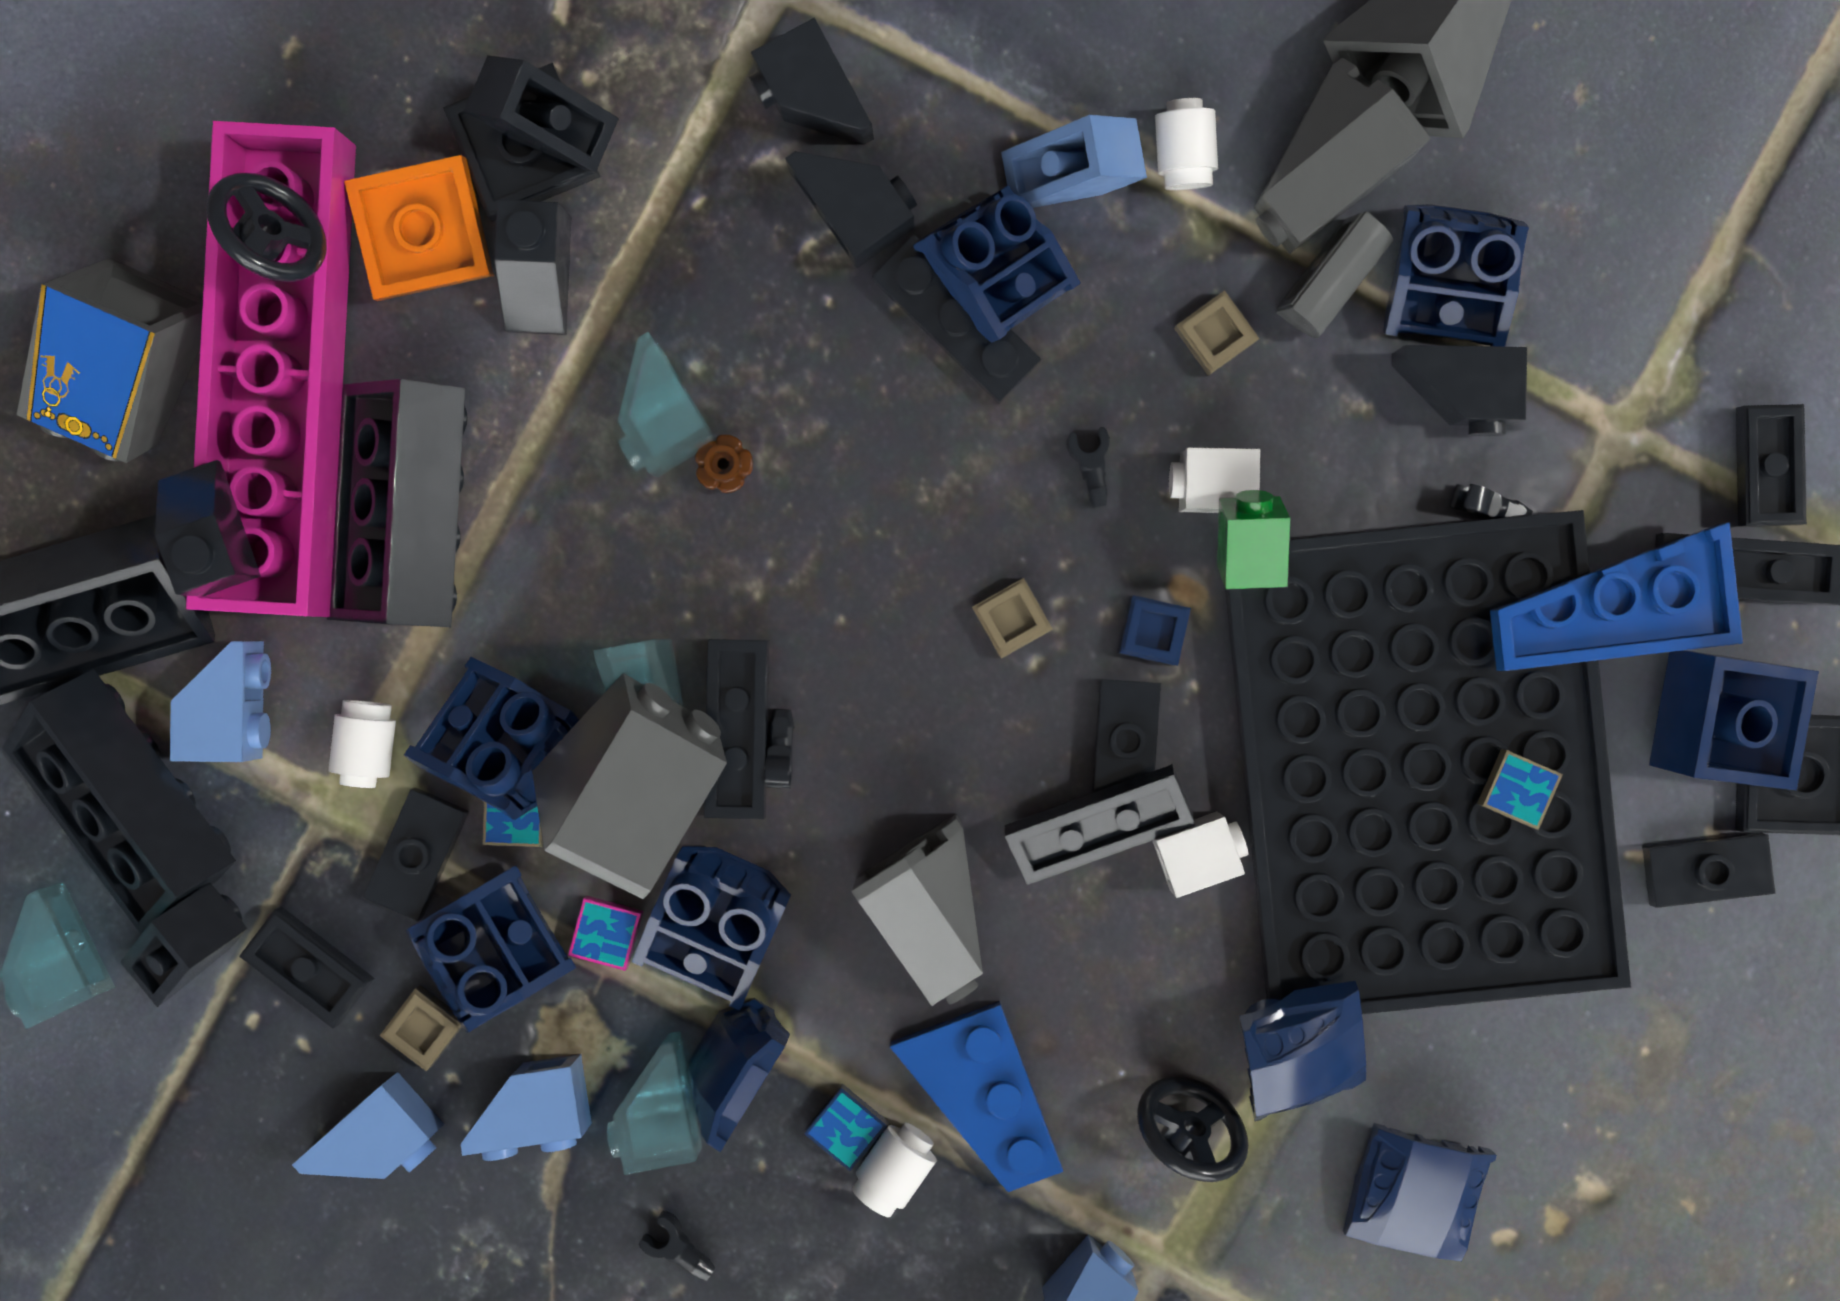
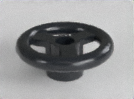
M256 173L228 175L218 181L211 189L206 205L210 228L221 247L237 263L256 275L281 282L300 281L310 277L319 270L324 262L327 251L325 232L314 210L293 189L278 180ZM258 193L266 195L286 207L297 218L301 226L285 222L277 213L269 210ZM234 195L245 213L232 228L227 217V203ZM287 244L307 249L305 256L299 261L292 263L275 261Z
M1167 1077L1157 1080L1143 1092L1137 1108L1139 1129L1148 1148L1166 1167L1183 1177L1200 1182L1223 1181L1241 1169L1247 1158L1249 1148L1247 1131L1237 1110L1221 1093L1203 1082L1186 1077ZM1178 1094L1195 1098L1207 1106L1198 1113L1195 1111L1180 1112L1159 1101L1169 1095ZM1220 1121H1223L1230 1136V1151L1222 1161L1216 1162L1208 1139L1211 1136V1128ZM1156 1122L1164 1125L1161 1131H1159Z

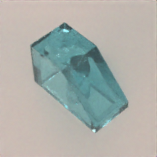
M649 332L640 336L637 340L618 417V423L626 436L618 440V443L636 471L645 467L648 473L658 478L694 456L699 448L716 440L657 340Z
M653 639L593 650L595 662L606 691L622 673H625L644 685L649 682L659 686L670 696L672 701L684 707L672 639Z
M64 882L26 895L0 978L6 988L5 1000L9 1009L15 1016L21 1018L25 1028L29 1029L115 988V985Z
M680 1031L667 1035L614 1113V1121L608 1122L607 1136L610 1152L613 1158L621 1157L624 1175L695 1162L702 1148Z

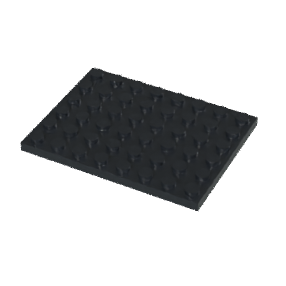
M1584 510L1289 540L1288 587L1225 589L1266 999L1282 1000L1294 990L1356 981L1359 989L1362 1014L1631 988L1599 660L1496 671L1490 610L1590 573ZM1501 749L1513 752L1563 774L1539 830L1477 804Z

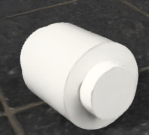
M1182 98L1168 101L1166 103L1167 111L1155 115L1158 174L1164 176L1165 189L1190 190L1212 186V172L1218 170L1215 110L1203 108V100L1200 98Z
M343 700L341 714H335L328 769L331 773L340 774V785L375 788L377 778L390 776L396 720L390 719L392 705L369 701Z
M904 1123L901 1129L889 1125L856 1171L858 1180L852 1188L854 1194L870 1209L885 1217H891L896 1208L903 1209L937 1162L936 1157L930 1151L934 1145L933 1141L924 1132L909 1123Z

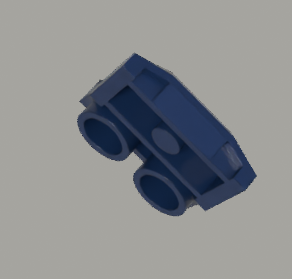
M1009 185L967 209L913 245L916 251L924 253L950 294L969 314L977 330L991 343L1007 335L1010 329L1054 299L1081 284L1052 231L1036 219L1031 204L1025 198L1014 194Z
M1432 204L1405 205L1399 254L1385 312L1384 333L1397 336L1398 333L1419 334L1505 347L1519 294L1522 260L1529 229L1528 225L1523 221L1490 212Z
M470 657L465 664L466 673L415 747L410 745L404 756L427 772L469 792L500 810L509 818L516 820L537 807L532 771L575 726L579 719L570 709L545 697L517 678Z
M682 846L648 919L632 963L641 967L644 963L731 1001L729 1006L740 1011L791 894L769 870L717 847Z
M517 866L510 868L406 930L418 956L448 1007L466 1033L520 1003L576 968L572 959L568 958L535 904L521 878L522 875Z
M1356 981L1294 990L1282 1000L1265 999L1251 1005L1245 1014L1239 1015L1246 1046L1245 1054L1249 1065L1247 1071L1252 1087L1250 1088L1251 1096H1249L1254 1122L1260 1121L1270 1114L1313 1104L1343 1090L1353 1089L1366 1081L1363 1017Z
M756 998L744 1001L740 1011L732 1007L719 1010L689 1059V1075L694 1099V1110L701 1124V1135L709 1146L719 1152L722 1151L741 1117L784 1050L790 1036L789 1032L776 1018L775 1010Z
M1373 1123L1365 1154L1355 1175L1343 1229L1344 1234L1378 1246L1432 1258L1462 1262L1468 1249L1482 1187L1490 1163L1496 1160L1497 1155L1489 1148L1478 1146L1477 1150L1474 1146L1469 1145L1465 1148L1455 1142L1441 1140V1142L1425 1139L1420 1134H1415V1136L1406 1135L1400 1130L1388 1129L1385 1125Z

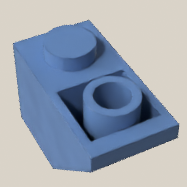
M231 641L171 700L170 761L245 762L263 758V748L268 746L271 734L269 716L267 713H263V689L269 686L271 679V662L269 656L264 653V641Z
M581 1054L523 1063L509 1077L462 1141V1156L482 1153L484 1161H494L516 1155L519 1147L540 1144L541 1151L555 1152L575 1146L577 1144L576 1139L582 1138L592 1124Z

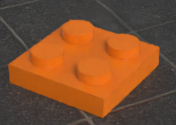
M458 155L344 181L373 300L382 301L494 276L466 157Z

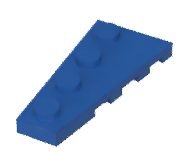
M1730 522L1714 525L1490 610L1496 671H1510L1743 644Z

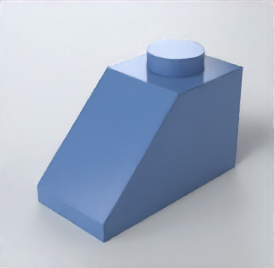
M1088 115L1001 152L1007 186H1010L1014 194L1025 198L1032 208L1103 195L1147 178L1136 118Z
M397 1072L293 1163L292 1166L299 1174L385 1179L400 1165L408 1172H411L437 1148L430 1138L444 1123Z
M1088 1234L1043 1285L1044 1301H1134L1139 1292L1133 1272L1131 1271L1135 1265L1111 1241H1107L1102 1246Z

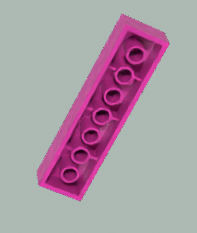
M213 121L209 193L218 181L235 173H256L278 180L298 193L314 210L325 232L327 251L323 264L310 277L295 282L270 280L254 274L231 258L216 240L207 218L194 468L215 460L221 461L261 577L204 597L187 596L186 609L330 617L352 211L344 181L354 179L356 145L335 127ZM258 193L269 210L277 213L285 222L301 226L297 218L286 207L276 200ZM234 195L227 203V217L232 228L245 213ZM287 244L275 261L281 263L299 261L305 256L307 249Z

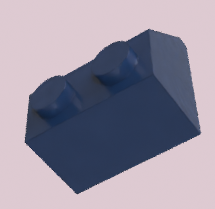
M1688 650L1669 652L1649 766L1693 778L1797 791L1819 671Z

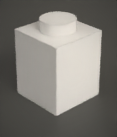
M1186 448L1180 453V462H1171L1169 494L1170 498H1179V512L1219 513V498H1236V494L1241 491L1259 490L1260 449Z
M1216 811L1194 819L1195 825L1152 840L1168 887L1176 898L1245 874L1240 858L1249 855L1242 831L1236 821L1227 824L1225 816Z

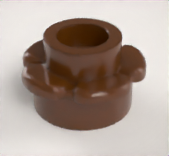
M722 434L717 436L714 441H704L695 454V461L698 463L696 476L699 482L709 490L717 488L722 493L735 492L742 488L746 476L750 475L753 470V458L750 451L743 449L741 440L732 435ZM722 458L729 461L728 468L724 470L718 467V461Z

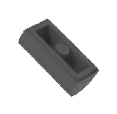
M1367 211L1346 218L1277 306L1278 310L1276 313L1302 333L1313 338H1319L1393 243V237L1390 232Z

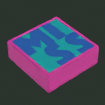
M586 896L583 898L568 956L626 971L630 964L644 911Z

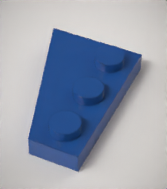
M1000 1001L890 1042L889 1047L1007 1192L1063 1172L1061 1161Z

